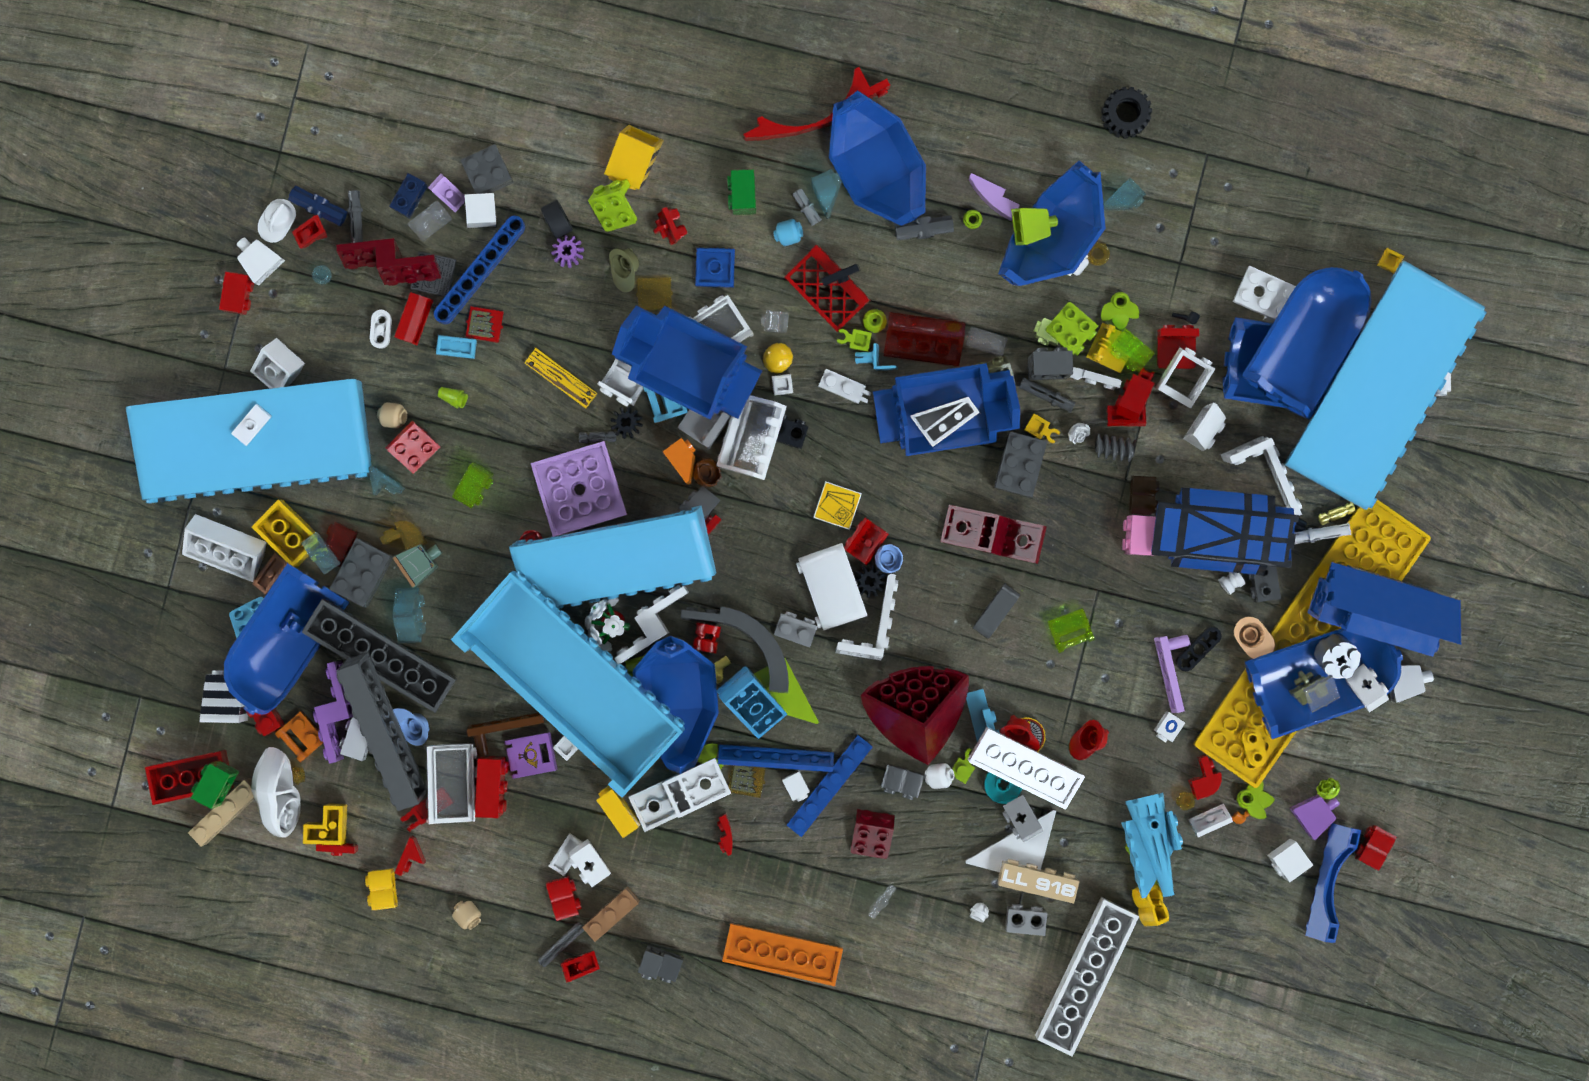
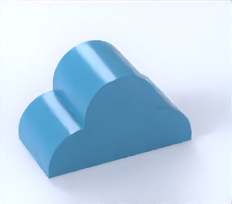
M746 665L716 690L722 702L758 739L787 715L781 705Z

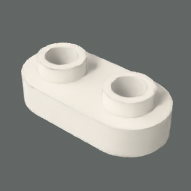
M385 310L375 311L371 318L370 342L379 349L387 347L390 343L392 318ZM381 317H385L384 323L379 322ZM379 336L384 337L383 342H378Z

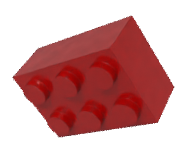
M482 756L478 758L475 817L499 818L506 812L507 800H504V794L508 789V781H505V775L509 770V762H506V757Z

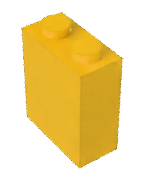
M607 786L598 793L599 798L596 801L622 838L641 825L638 817L624 797L619 796L610 786Z

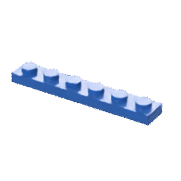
M857 735L834 764L833 772H828L786 825L802 837L873 746Z
M719 745L718 764L833 772L834 752Z

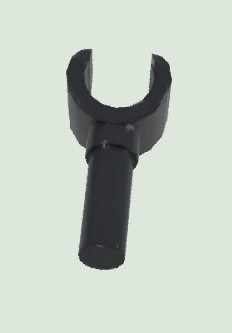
M1191 311L1189 316L1172 313V317L1184 319L1192 325L1196 324L1200 318V315Z

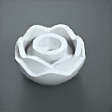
M1084 423L1073 425L1068 432L1069 441H1072L1074 444L1076 442H1083L1085 437L1090 435V427Z

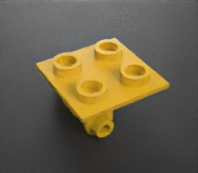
M1102 323L1086 357L1121 374L1137 339L1115 329L1116 327L1111 324Z

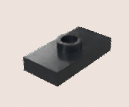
M854 264L822 278L823 285L827 286L837 281L841 284L848 281V276L861 271L860 266Z

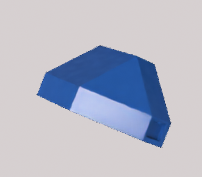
M856 91L846 100L835 103L833 106L829 159L854 204L900 226L910 223L925 213L926 164L901 119L859 91Z
M1078 161L1040 195L1032 208L1047 209L1049 216L1056 215L1058 225L1050 228L1051 235L1028 245H1016L1013 233L998 273L1000 276L1014 286H1022L1071 274L1077 270L1106 229L1101 172H1093L1081 161Z
M669 636L653 645L633 669V677H636L641 682V686L646 691L650 690L660 704L664 703L668 706L673 716L681 718L685 723L683 733L660 756L667 769L682 774L695 767L719 714L715 664L688 643Z

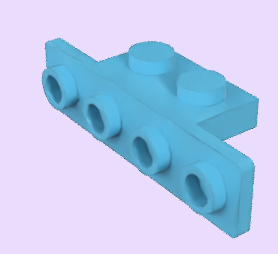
M983 689L968 692L966 698L977 742L985 728L989 727L995 730L994 723L997 722L995 712L990 711V708H988Z

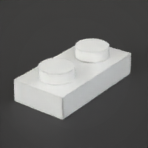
M1221 804L1190 818L1189 822L1197 837H1200L1233 822L1225 805Z

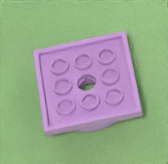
M605 441L531 463L553 537L627 515ZM578 484H583L585 487V492L582 495H577L574 491L575 486Z

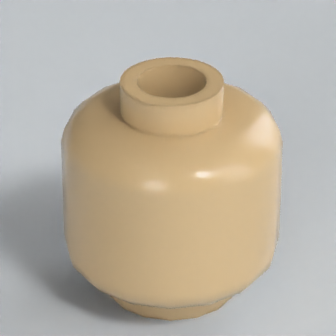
M388 402L378 409L377 418L383 427L400 428L407 421V411L401 404Z
M460 901L454 906L455 911L452 917L462 929L471 930L480 923L481 912L472 901Z

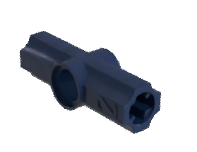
M295 185L289 194L288 200L306 209L307 212L313 215H318L319 218H324L340 227L346 220L347 211L331 204L329 200L315 193L313 195Z

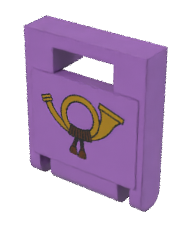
M550 732L505 741V745L512 744L511 748H506L510 771L517 770V773L511 775L512 779L558 770ZM546 743L550 761L543 763L540 744Z

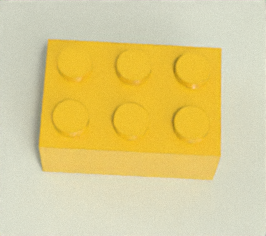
M278 499L252 526L288 564L295 568H298L324 541L284 500Z

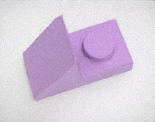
M442 174L428 187L454 212L465 202V195Z

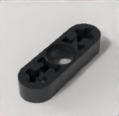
M1215 627L1206 628L1177 657V668L1185 672L1192 670L1220 642L1222 638L1221 631ZM1209 631L1216 632V639H1210L1207 642L1208 644H1210L1209 647L1205 642L1201 641L1202 638L1204 640H1207L1209 638ZM1196 644H1202L1204 647V651L1200 655L1194 653L1193 649ZM1190 651L1191 655L1196 657L1197 659L1194 661V659L1191 658L1188 661L1189 667H1182L1181 660L1188 659L1190 655H1188L1187 653Z

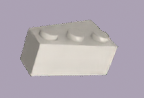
M966 397L911 415L910 417L933 447L980 412L970 398Z

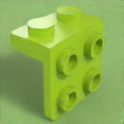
M627 179L622 181L615 180L606 186H597L588 199L603 229L607 232L635 224L637 221V217L625 197V193L631 186Z
M1069 302L1046 327V332L1063 347H1066L1067 351H1073V355L1076 354L1078 356L1085 348L1083 343L1087 339L1091 341L1097 334L1095 330L1098 325L1073 303Z

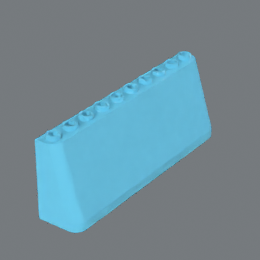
M702 506L692 507V510H683L679 513L534 541L528 540L526 542V539L519 540L509 546L516 571H521L525 574L526 580L531 585L534 584L539 587L544 597L552 599L557 609L563 608V605L566 604L577 606L582 604V601L589 600V603L597 602L603 597L614 599L619 597V594L626 593V596L637 594V591L640 590L652 592L656 590V587L663 586V589H668L678 583L689 585L694 580L699 579L701 582L712 580V576L716 574Z

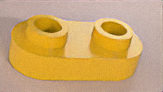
M1247 729L1241 736L1246 759L1250 765L1261 767L1267 761L1262 736L1255 729ZM1251 735L1255 736L1254 742H1250L1249 740ZM1256 754H1260L1261 756L1260 760L1256 761L1254 758Z

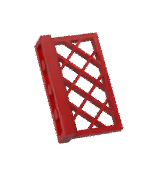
M815 245L785 278L838 332L871 299L850 277L844 283L839 284L837 281V283L830 284V297H819V285H823V283H819L820 272H828L831 275L842 269L819 245ZM811 256L817 261V270L806 269V261ZM796 271L803 272V283H795L791 276ZM806 272H817V283H806ZM806 285H817L816 297H809L806 294ZM833 286H841L844 289L843 297H833ZM819 299H830V311L819 308ZM833 299H843V311H832ZM846 299H854L859 306L854 311H846ZM832 313H843V322L838 326L832 321Z

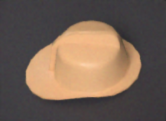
M1244 617L1236 623L1234 636L1248 656L1254 659L1274 651V639L1258 619Z

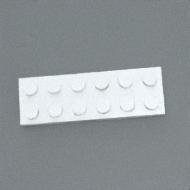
M989 727L985 728L967 759L970 763L1064 809L1067 808L1085 778L1083 774Z

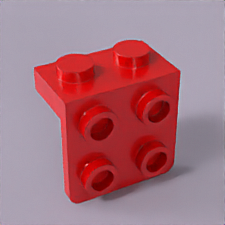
M1163 325V328L1157 330V367L1159 369H1167L1179 347L1183 350L1187 347L1196 352V338L1199 337V328H1194V325H1182V328H1175V325ZM1182 356L1175 369H1193L1196 363Z

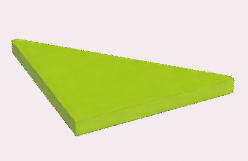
M786 658L789 679L788 694L769 692L770 676L768 666L754 673L785 710L787 715L811 723H819Z

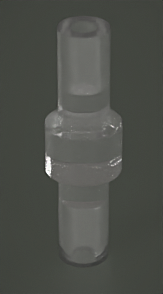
M890 884L884 894L880 895L876 900V905L868 914L872 919H875L881 909L888 905L889 898L897 889L894 885Z

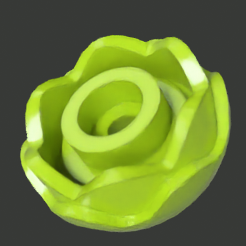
M871 309L865 313L863 317L865 329L873 333L882 331L887 324L884 312L878 309Z
M1333 778L1322 780L1319 786L1316 787L1317 794L1323 799H1333L1340 791V784Z

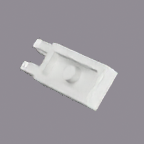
M1073 367V375L1070 376L1076 380L1082 377L1086 378L1085 382L1096 385V382L1104 383L1103 387L1114 390L1115 387L1120 388L1122 382L1119 379Z

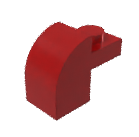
M1206 755L1197 757L1203 775L1188 780L1193 797L1197 800L1213 795L1219 789L1222 782L1221 772L1212 771L1215 769L1214 763Z

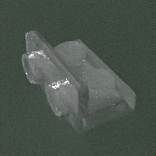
M437 200L407 224L421 241H425L451 221L452 217Z

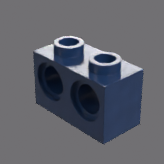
M408 173L389 207L410 219L428 185Z

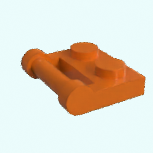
M302 711L275 733L297 756L296 759L300 763L323 744V741L319 739L317 727ZM291 729L307 747L304 752L286 733Z

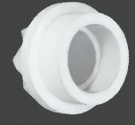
M976 903L970 909V917L979 922H984L985 918L989 916V909L984 903Z

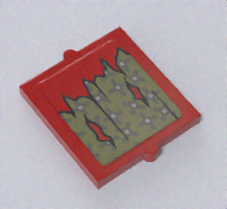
M470 306L469 318L466 321L468 324L466 338L499 343L501 329H503L504 312Z

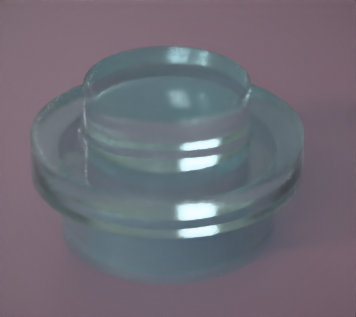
M317 266L312 272V278L317 284L324 285L331 280V270L326 266Z

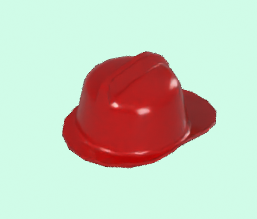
M1012 715L1007 724L1000 730L1001 734L1035 751H1038L1040 748L1038 739L1031 732L1030 723L1025 719Z
M1089 720L1071 738L1069 743L1071 756L1077 760H1085L1095 751L1103 749L1107 744L1109 731L1104 729L1098 721Z

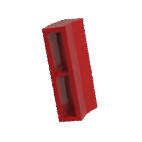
M410 292L394 337L418 345L433 300Z

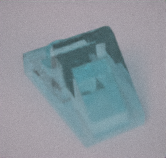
M371 465L369 467L373 495L377 496L384 485H387L385 489L394 495L396 492L402 494L405 489L404 486L375 466Z
M318 532L301 542L311 560L317 564L324 575L340 564L338 558Z

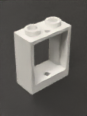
M1179 347L1155 387L1185 406L1192 408L1215 368L1211 366L1213 362L1204 357L1200 360L1195 357L1196 352L1187 347L1183 350ZM1182 356L1205 368L1188 397L1166 384Z

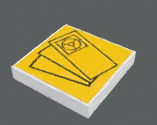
M825 481L813 518L850 530L862 493Z

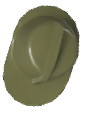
M631 248L625 250L613 249L609 254L613 282L620 291L630 292L635 286V272L638 270L639 260Z

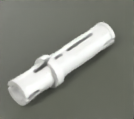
M1345 523L1318 529L1308 528L1305 531L1295 532V544L1304 542L1315 543L1317 540L1351 535L1350 524Z

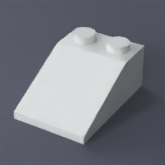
M1216 403L1204 406L1183 439L1201 451L1210 449L1215 442L1214 436L1217 432L1220 433L1226 425L1224 423L1226 417Z

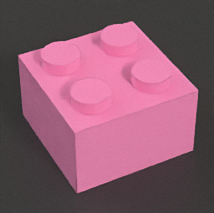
M1127 516V520L1123 522V531H1126V539L1122 540V550H1125V554L1152 556L1151 549L1156 517Z

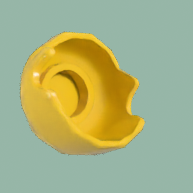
M784 343L772 344L765 350L763 355L764 366L772 373H782L787 370L793 360L791 349Z

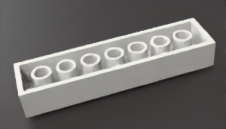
M1100 898L1035 1034L1037 1040L1073 1056L1139 918L1135 912L1108 899Z

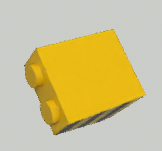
M628 125L619 133L604 174L609 176L608 178L612 181L627 179L631 185L630 189L642 188L664 140Z

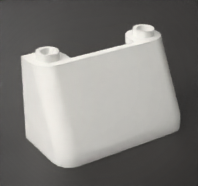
M842 543L798 558L799 562L796 565L799 574L803 573L818 614V617H815L818 628L822 627L824 631L867 616Z

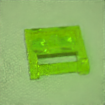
M1083 608L1046 621L1058 653H1062L1064 649L1080 643L1095 640ZM1084 628L1085 634L1061 642L1059 637Z

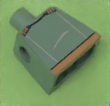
M420 544L394 556L393 560L411 586L417 588L438 568L434 559L440 556L442 552L436 544L428 550L423 544Z

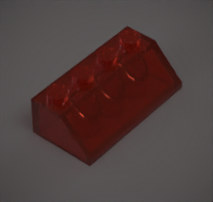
M890 312L883 356L959 366L966 323Z

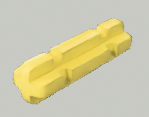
M1349 502L1344 507L1339 506L1329 510L1327 514H1320L1318 520L1321 525H1325L1329 521L1332 522L1345 517L1346 514L1354 513L1356 509L1354 504Z

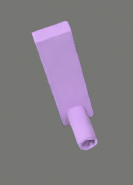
M1188 635L1170 639L1167 636L1156 637L1154 641L1171 713L1183 712L1185 710L1170 650L1189 646Z

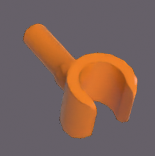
M1237 811L1232 816V820L1236 824H1242L1249 816V813L1246 811L1241 814Z

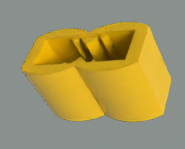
M394 868L369 871L368 875L365 876L366 887L370 889V895L367 896L368 906H371L372 910L396 908L398 900Z
M1157 884L1153 885L1146 898H1141L1138 887L1132 890V897L1138 907L1140 921L1144 926H1159L1169 921V913L1163 903L1162 892Z

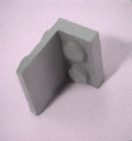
M689 409L678 428L710 449L729 421L730 416L720 411L718 414L715 413L710 420Z
M788 611L785 614L781 613L774 635L810 647L818 627L814 625L815 621L805 617L804 620L797 619V614Z

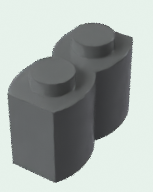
M887 764L881 787L884 788V792L895 794V791L903 793L902 797L913 800L914 797L918 798L924 774Z

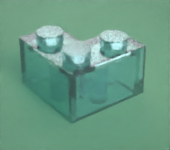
M419 588L396 589L392 617L398 643L422 642V634L426 633L425 623H422L423 612L421 607H424V596L420 595Z

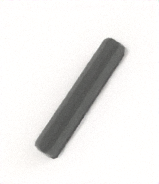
M577 922L538 959L539 964L546 967L584 931L583 925Z

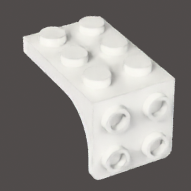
M615 359L606 376L597 385L601 387L600 391L609 397L615 395L617 397L616 400L626 407L629 404L634 406L643 390V386L628 379L632 366Z

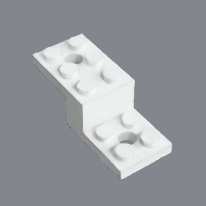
M1248 266L1233 302L1265 316L1264 321L1274 323L1296 286ZM1259 286L1263 289L1264 294L1262 297H1257L1254 294L1255 287Z
M677 585L669 591L670 595L666 598L660 596L653 601L654 605L648 608V606H645L636 612L638 616L635 617V620L647 638L641 636L633 641V647L628 648L626 646L616 652L618 656L614 659L617 664L623 663L669 633L657 613L688 594L689 591L685 586L680 587V585Z
M713 758L682 774L678 773L629 796V800L644 832L676 817L680 818L731 794V791L716 759ZM706 778L711 781L709 789L701 788L700 781ZM651 801L659 803L660 808L658 811L653 812L649 809Z

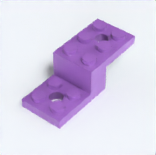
M342 660L327 663L328 668H326L327 678L331 679L333 685L331 687V694L337 701L314 707L315 711L313 712L314 720L319 724L320 728L318 730L319 739L323 741L325 749H323L324 758L329 761V764L344 759V756L340 754V741L335 722L354 717L352 706L345 698V690L342 684L338 682L336 671L343 664Z

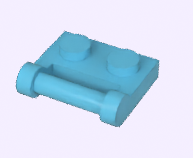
M643 387L651 404L654 423L688 413L686 407L661 396L666 410L665 414H661L655 392Z

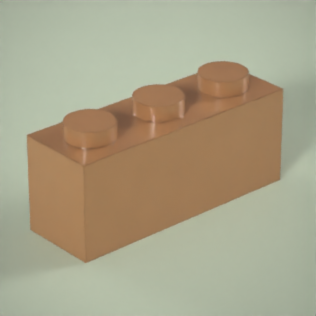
M627 886L588 920L582 928L596 942L638 905L640 900Z

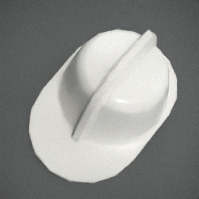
M276 199L266 207L258 222V232L261 238L273 243L282 240L286 236L296 217V210L292 203L285 199Z

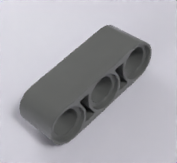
M1004 583L972 628L989 639L1018 600L1020 594Z

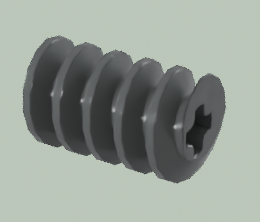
M1097 434L1095 441L1097 458H1100L1101 454L1104 453L1105 459L1112 454L1113 460L1119 455L1120 461H1123L1126 456L1130 463L1134 457L1136 439L1131 443V439L1127 438L1124 443L1123 437H1119L1116 442V437L1113 435L1109 440L1107 434L1102 439L1100 434Z

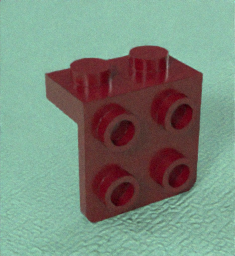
M857 809L850 849L851 853L887 859L894 831L895 815Z

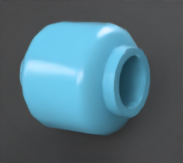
M789 219L777 223L774 237L783 246L792 245L800 242L801 237H803V229L800 222Z

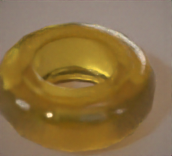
M1096 242L1087 254V259L1092 265L1101 266L1109 260L1110 251L1105 244ZM1095 249L1103 251L1104 256L1102 259H1095L1093 257Z

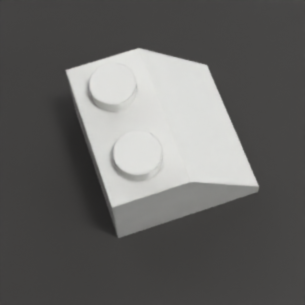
M276 338L261 349L250 372L269 389L288 387L300 374L305 363Z

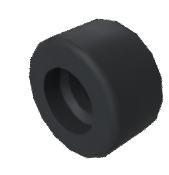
M558 200L541 208L542 214L555 238L558 239L573 231L570 221Z

